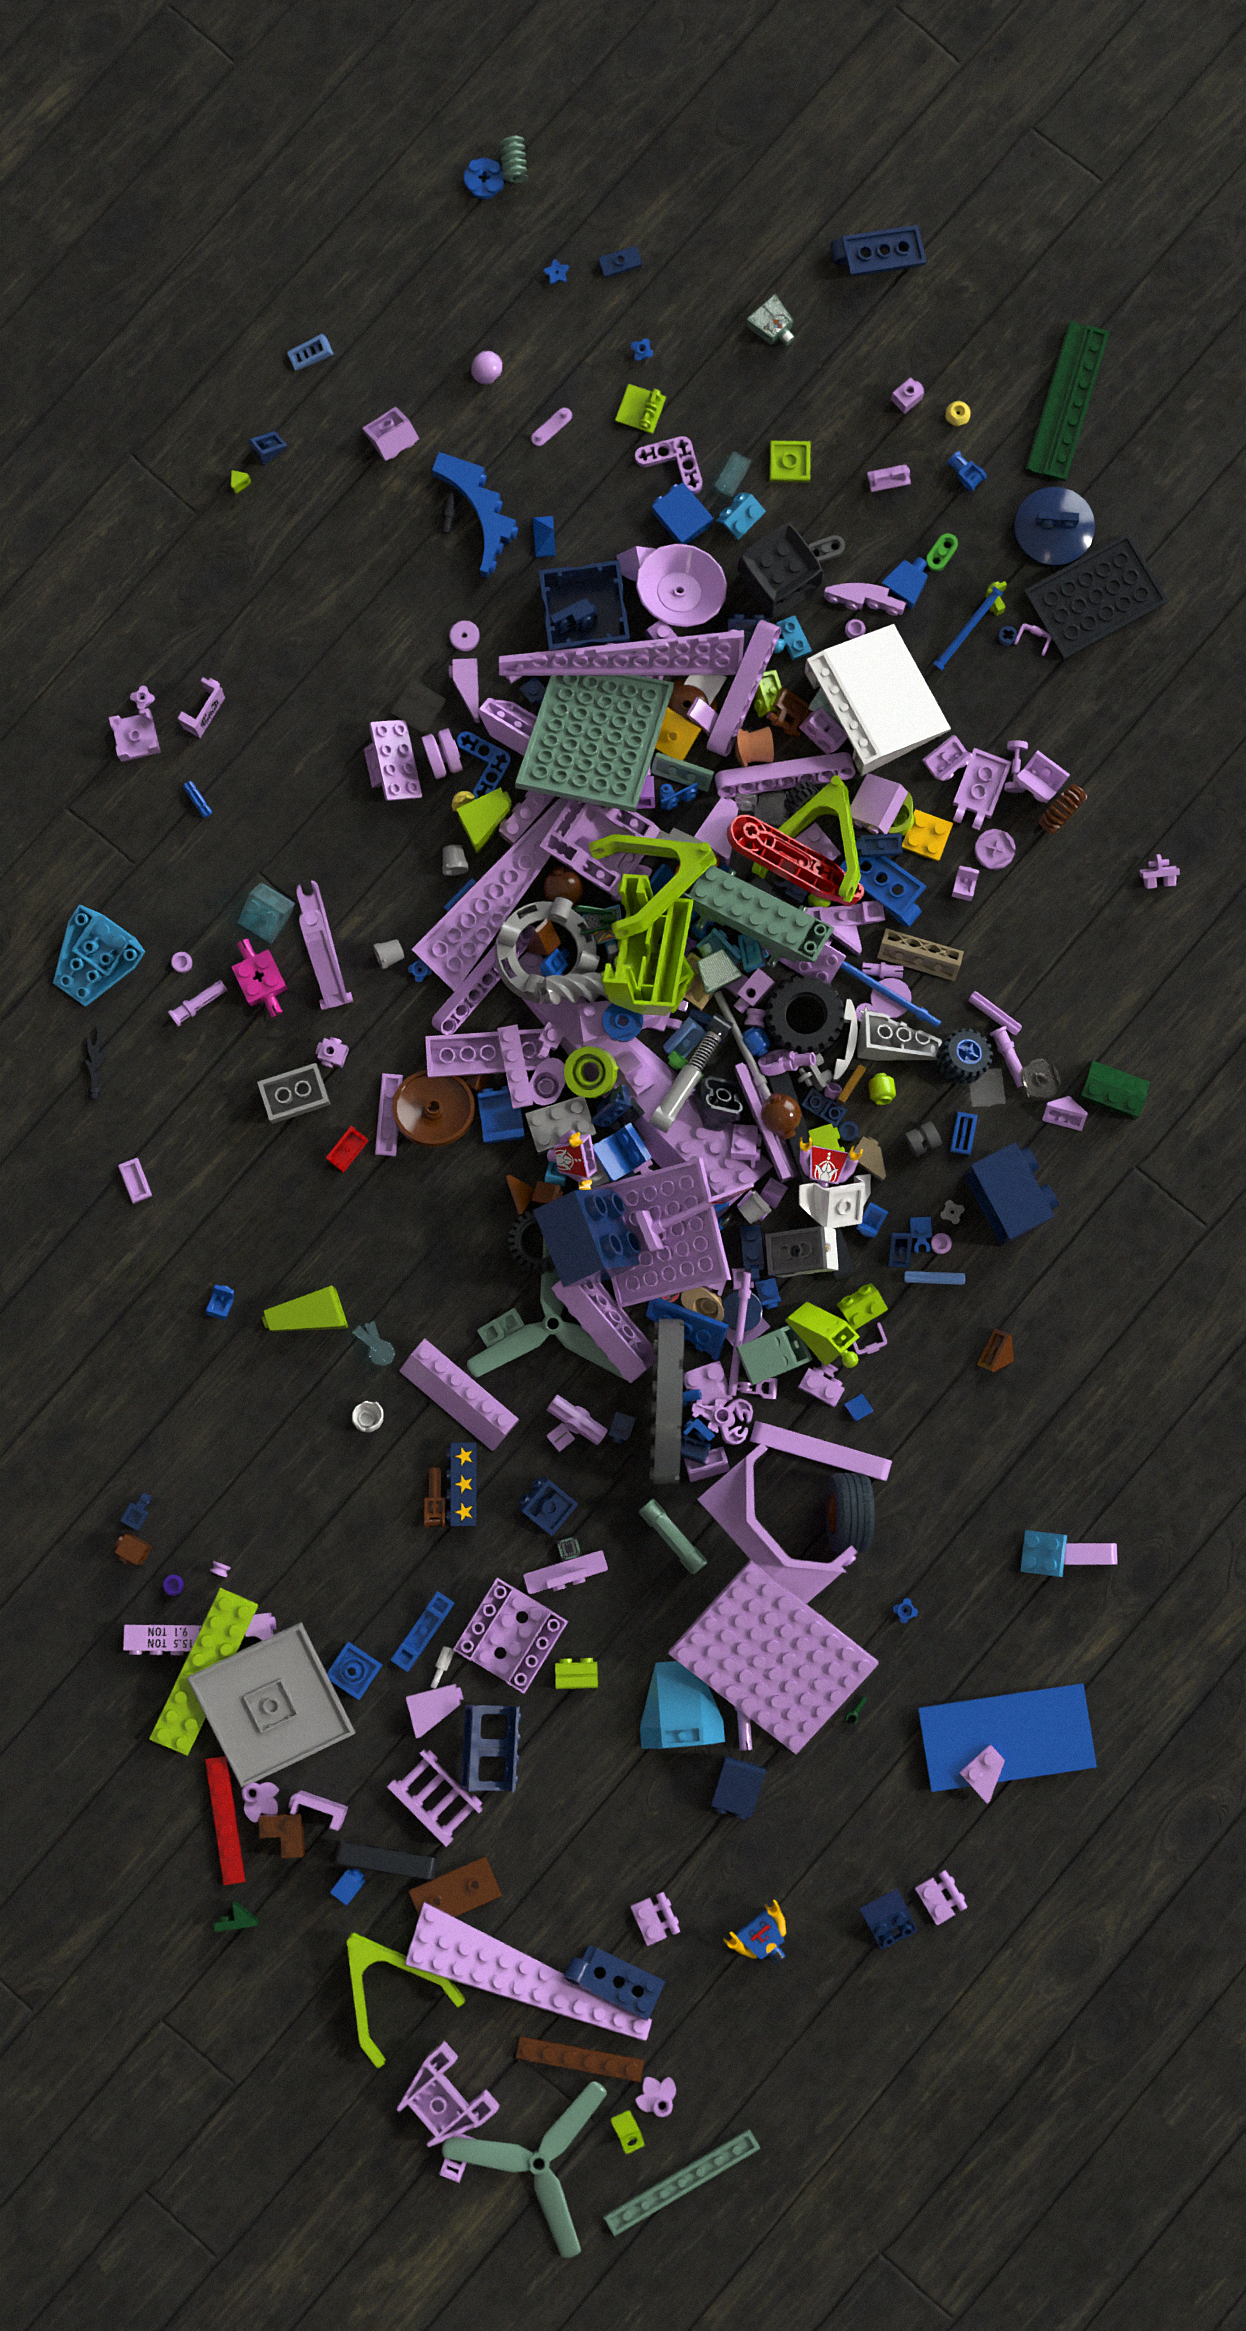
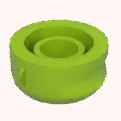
M586 1046L575 1050L569 1055L563 1073L565 1081L572 1092L581 1097L597 1098L608 1093L613 1088L619 1068L608 1051L600 1047ZM589 1062L595 1063L599 1068V1076L593 1082L588 1081L584 1074L585 1066Z

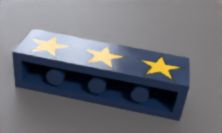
M451 1443V1447H447V1460H451V1468H447V1480H451V1489H447V1501H451V1509H447V1522H451V1526H477V1443Z

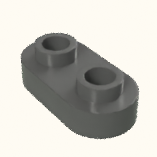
M833 535L813 542L808 546L812 552L817 551L819 553V556L816 558L821 563L840 556L844 552L845 542L840 536ZM837 545L838 549L833 550L831 549V546Z

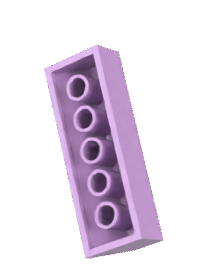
M560 1280L551 1288L555 1292V1296L566 1305L569 1313L580 1322L583 1330L588 1332L594 1339L595 1344L605 1352L608 1360L620 1370L624 1379L632 1383L653 1366L654 1361H658V1355H654V1346L624 1310L618 1308L617 1302L601 1283L563 1287Z
M426 1339L419 1344L399 1370L492 1451L519 1421L515 1415Z

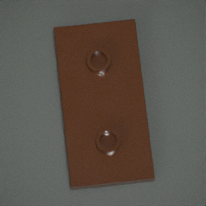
M486 1856L409 1890L419 1916L423 1903L455 1917L502 1896Z

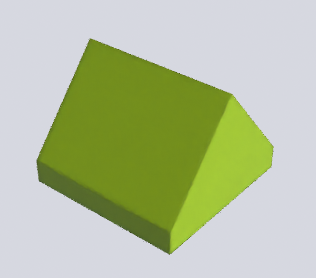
M232 470L231 487L233 492L237 494L251 484V480L247 473Z

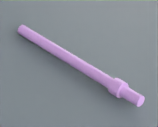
M743 1272L741 1288L738 1291L740 1300L728 1395L736 1396L740 1357L736 1347L743 1343L747 1303L751 1295V1290L749 1289L751 1273Z

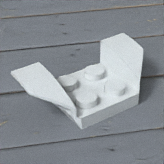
M871 1174L854 1176V1184L822 1188L817 1183L799 1185V1205L823 1227L837 1228L861 1224L863 1206L871 1194Z

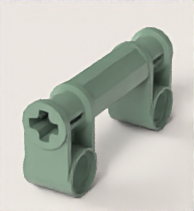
M652 1499L639 1511V1514L650 1527H653L680 1558V1562L691 1575H694L708 1563L698 1549L693 1547L670 1520L667 1513L655 1499Z

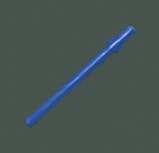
M842 962L841 969L916 1015L917 1019L925 1020L936 1028L940 1025L941 1021L930 1015L925 1008H919L849 963Z

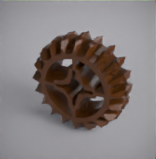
M1076 784L1070 785L1040 818L1039 824L1050 834L1056 833L1083 804L1087 794Z

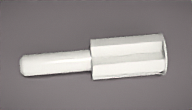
M443 1646L436 1663L438 1669L431 1688H437L443 1671H447L455 1652L453 1649Z

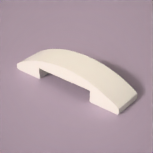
M850 999L846 1000L843 1021L850 1023L845 1059L836 1060L833 1082H837L846 1071L857 1042V1017L854 1005Z

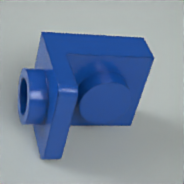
M775 1278L755 1282L758 1299L762 1307L765 1306L766 1309L778 1307L777 1303L781 1302Z
M691 1418L683 1426L685 1429L683 1434L685 1436L694 1427L697 1429L695 1434L702 1441L705 1439L710 1441L715 1436L698 1418L695 1421Z

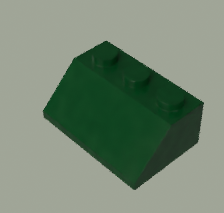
M1092 1060L1078 1099L1136 1120L1142 1111L1150 1082Z

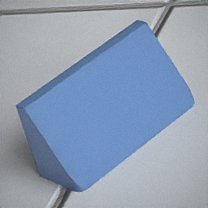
M688 1017L680 1026V1029L663 1045L664 1050L668 1054L674 1050L686 1058L705 1037L707 1032L691 1017Z

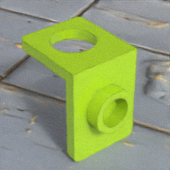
M629 2110L611 2118L625 2154L645 2145L641 2132ZM638 2139L636 2144L632 2146L627 2145L630 2140Z

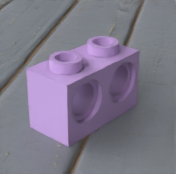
M821 707L810 713L799 726L827 755L837 750L847 738L845 731Z

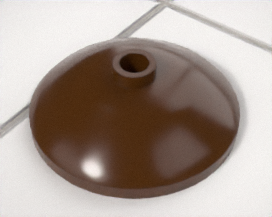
M679 679L673 682L674 688L668 708L691 721L687 713L696 697L709 705L708 698L698 687L684 685L687 679ZM714 698L710 707L717 713V703ZM685 702H689L691 706L689 708H685L683 704ZM701 729V731L699 732L698 736H700V735H702L703 733H705V731H704L703 729Z

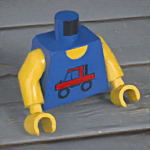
M773 1900V1907H768L765 1904L766 1910L739 1930L736 1935L730 1932L732 1939L730 1941L724 1939V1942L740 1954L753 1959L757 1957L763 1959L768 1954L775 1963L783 1959L785 1954L778 1946L784 1942L783 1937L786 1934L785 1918L776 1900Z

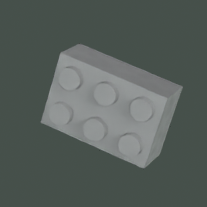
M316 1063L257 1082L272 1124L331 1105Z
M579 1096L525 1113L538 1155L553 1149L554 1145L559 1142L560 1137L569 1130L580 1132V1135L590 1134L591 1138L597 1137L585 1097Z

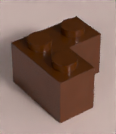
M303 1812L296 1813L295 1815L283 1813L259 1816L260 1838L281 1837L282 1858L303 1857L305 1855Z

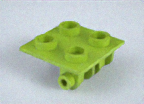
M628 384L615 421L653 434L666 397L660 395V391L657 389H653L651 392Z

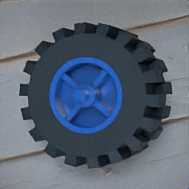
M965 1028L959 1031L956 1030L939 1046V1051L936 1053V1058H938L936 1062L937 1066H941L939 1069L941 1074L943 1072L946 1074L945 1078L947 1080L951 1078L955 1084L959 1081L960 1085H964L966 1082L971 1084L988 1070L992 1063L990 1058L993 1056V1052L989 1051L991 1045L986 1043L987 1039L980 1037L981 1033H973L972 1029L966 1031Z

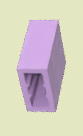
M867 773L850 806L853 826L858 829H862V827L867 828L869 832L876 835L878 833L887 834L908 792L899 783Z

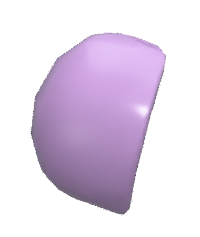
M483 351L473 360L471 374L481 384H491L501 374L502 361L495 353Z

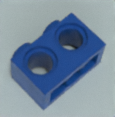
M349 1868L330 1893L345 1905H348L366 1881L363 1879L364 1875L356 1868L353 1870Z

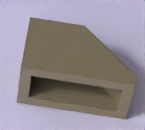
M863 1136L853 1151L855 1154H859L861 1149H863L862 1156L858 1159L857 1165L880 1181H883L886 1173L881 1148L877 1146L879 1143L869 1136L868 1138Z

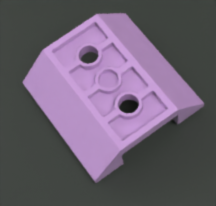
M497 1578L453 1650L497 1675L522 1693H525L568 1621ZM520 1611L526 1612L528 1614L527 1622L519 1623L516 1619L517 1613ZM498 1647L505 1648L506 1657L498 1659L495 1656V1649Z

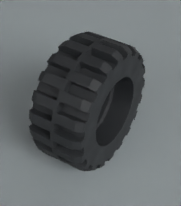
M804 975L802 978H798V976L792 977L790 981H784L779 988L775 989L768 1002L766 1025H768L770 1036L774 1038V1042L778 1046L780 1045L788 1051H797L798 1054L810 1052L821 1053L833 1044L842 1029L845 1012H843L844 1005L842 1000L840 1001L839 993L831 988V984L822 982L821 978L816 977L814 979L810 978L809 975ZM798 998H811L818 1002L824 1011L822 1026L812 1034L797 1033L787 1023L786 1010L790 1003Z

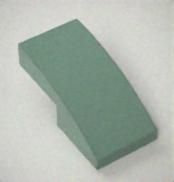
M513 1308L477 1331L487 1348L522 1328L525 1324L516 1309Z

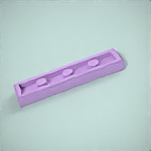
M382 1073L375 1155L396 1157L398 1127L394 1121L392 1105L394 1095L403 1082V1075Z

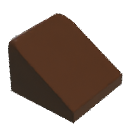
M490 1075L463 1076L462 1080L471 1090L481 1093V1090L485 1089Z

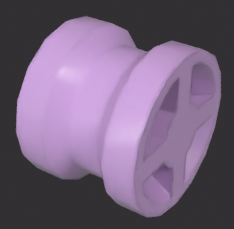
M747 1008L746 1014L748 1017L744 1025L764 1028L763 1018L766 1016V1011Z

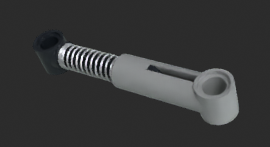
M717 1013L714 1015L706 1029L707 1035L699 1044L698 1050H696L688 1065H684L660 1106L657 1107L652 1115L649 1124L664 1133L669 1131L677 1114L701 1078V1070L705 1067L706 1061L709 1060L708 1058H710L718 1043L725 1040L734 1023Z

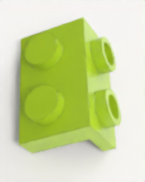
M872 1283L862 1286L857 1292L851 1296L844 1297L837 1304L853 1330L888 1310L880 1293Z

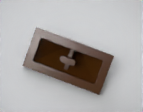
M507 1175L506 1178L519 1216H523L535 1189L515 1177Z
M994 1329L977 1363V1366L991 1372H995L1014 1362L1012 1335L998 1329Z

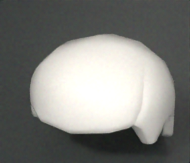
M364 1401L357 1405L352 1412V1422L358 1430L372 1432L378 1429L383 1422V1409L377 1402Z

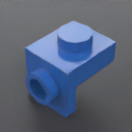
M870 1202L862 1217V1223L858 1224L857 1229L860 1230L862 1235L875 1238L888 1211Z
M215 1285L206 1315L226 1321L234 1301V1290L224 1285Z

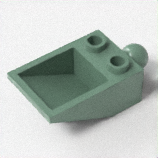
M790 1325L736 1347L751 1386L812 1360L808 1350L809 1347Z

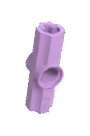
M559 1395L555 1396L547 1408V1411L564 1422L565 1427L569 1431L582 1434L596 1445L600 1443L608 1429L590 1418L587 1410L580 1406H573Z

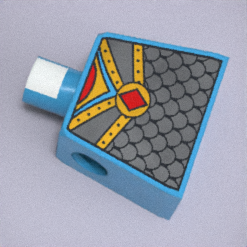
M620 905L605 908L616 909L617 921L622 920ZM598 914L582 915L590 929L603 925V923H599ZM612 926L611 930L592 933L597 948L605 946L608 956L619 953L617 945L619 939H616Z

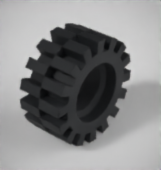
M801 782L800 786L796 785L795 789L790 791V795L787 794V799L784 800V807L793 816L820 791L811 782Z

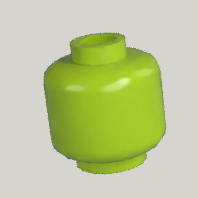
M879 1073L868 1082L870 1099L876 1102V1104L886 1105L895 1098V1082L892 1077L886 1076L885 1073Z

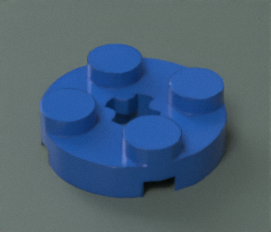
M487 158L472 160L465 171V186L476 198L490 199L503 188V171L500 164ZM482 175H487V177H489L490 179H487L485 183H482V180L479 179V177H481Z
M613 1003L604 1011L602 1028L612 1041L628 1042L640 1033L643 1026L642 1014ZM620 1016L628 1020L625 1026L617 1023Z

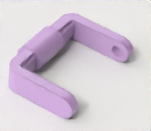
M1023 624L1014 644L1017 645L1023 629L1028 630L1030 633L1048 639L1041 654L1044 656L1051 640L1049 633L1035 625Z
M877 1323L883 1342L874 1343L859 1350L855 1341L853 1347L856 1354L861 1355L866 1352L871 1354L879 1351L880 1347L887 1344V1339L880 1323Z

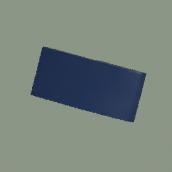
M813 1088L808 1090L799 1104L825 1122L832 1123L834 1127L838 1126L847 1111Z

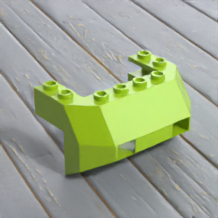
M623 874L622 882L618 883V894H621V904L625 906L626 918L636 915L654 897L647 875ZM678 898L647 930L618 940L619 956L615 957V974L611 964H606L605 971L601 973V984H604V993L607 994L610 1003L639 1014L666 1016L675 1007L694 899ZM659 937H663L661 949L659 950V953H657Z

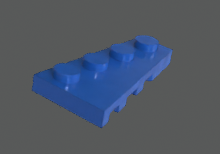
M661 1298L649 1301L646 1313L648 1318L654 1322H659V1318L684 1319V1341L687 1339L696 1345V1349L701 1352L703 1350L712 1355L711 1358L715 1361L719 1360L728 1324Z

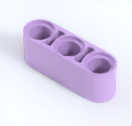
M1117 1543L1066 1544L1064 1564H1117Z

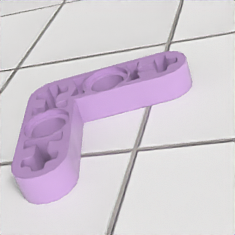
M682 436L647 445L636 451L635 461L640 467H648L676 459L682 481L693 494L701 490V475L691 441L687 437ZM679 443L687 445L685 448V456H683L682 449L678 448ZM665 447L669 450V454L662 457L658 454V449ZM651 450H654V455L656 459H653ZM642 453L648 456L647 461H643L640 458ZM684 461H691L694 466L690 470H685L682 464ZM693 474V480L695 483H697L696 488H693L692 485H689V475Z

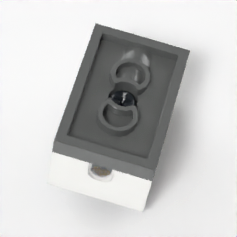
M819 1226L765 1234L768 1275L784 1278L801 1274L839 1270L835 1229Z

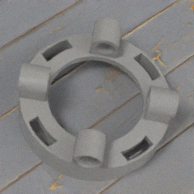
M556 897L554 902L543 901L525 905L515 911L506 922L502 923L494 949L496 968L506 986L525 1000L540 1003V993L536 984L544 978L535 974H527L520 966L516 956V942L519 934L525 927L534 922L544 921L548 918L550 921L562 925L571 933L577 946V960L569 974L582 975L596 971L600 956L596 955L594 936L592 933L580 935L581 931L588 930L590 927L578 913L571 909L573 903L568 899ZM506 958L511 971L516 976L511 979L509 978L510 973L506 965L503 966L501 962ZM545 1000V1001L543 1002V1004H550V1003H552V1002H550L549 1000Z

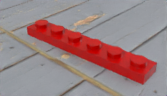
M226 1756L205 1759L224 1885L245 1882L228 1760Z

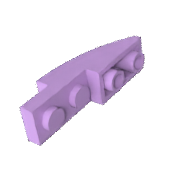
M838 584L826 587L824 597L827 598V601L834 604L838 602L845 604L851 610H861L863 604L866 603L872 609L881 608L890 615L902 616L906 602L888 597L889 588L872 584Z

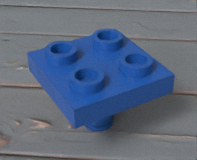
M347 1642L327 1672V1675L331 1682L360 1700L383 1664L350 1642Z

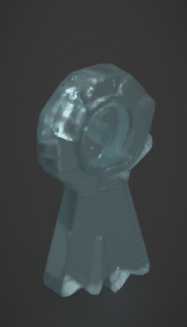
M374 1321L370 1324L365 1323L369 1334L360 1325H358L357 1330L352 1331L356 1337L370 1347L369 1356L374 1364L385 1366L393 1361L395 1350L390 1342L380 1340Z

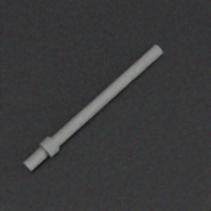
M718 991L714 993V996L725 1019L734 1023L731 1028L733 1036L754 1077L753 1082L756 1088L760 1089L766 1101L771 1095L766 1085L767 1080L764 1075H761L752 1054L743 1042V1035L722 992Z

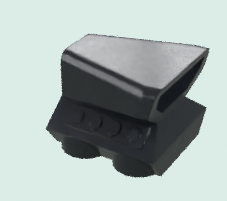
M707 1076L701 1079V1090H694L692 1092L693 1100L705 1129L720 1132L727 1123L740 1120V1112L743 1107L739 1101L741 1088L736 1082Z

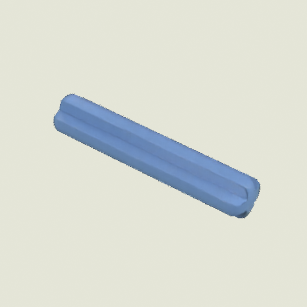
M906 1271L904 1273V1281L906 1283L963 1285L965 1283V1274Z

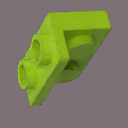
M776 670L764 672L753 697L754 708L759 718L764 717L770 711H778L772 706L780 688H782Z

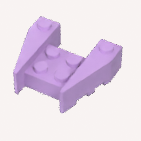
M445 2041L428 2054L397 2108L400 2111L408 2104L434 2135L427 2143L429 2147L449 2137L461 2134L468 2129L482 2125L499 2108L497 2101L486 2089L468 2104L443 2075V2072L454 2064L458 2058Z

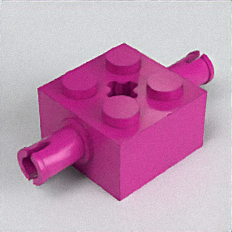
M249 939L243 940L246 948H244L241 941L238 942L236 945L244 960L232 966V969L249 1005L252 1007L264 1001L270 1017L276 1016L273 1008H275L278 1015L281 1014L283 1011L275 996L288 989L270 951L266 950L255 954ZM257 976H263V981L259 982L258 980H256Z

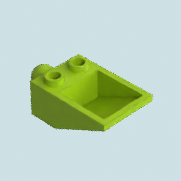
M809 1302L804 1303L785 1320L826 1367L839 1355L842 1356L844 1366L853 1368L857 1365V1354L848 1351L847 1348L860 1336L846 1321Z

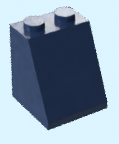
M724 1756L711 1806L715 1807L714 1811L726 1814L727 1811L734 1812V1817L744 1820L747 1817L752 1818L766 1773L765 1767Z

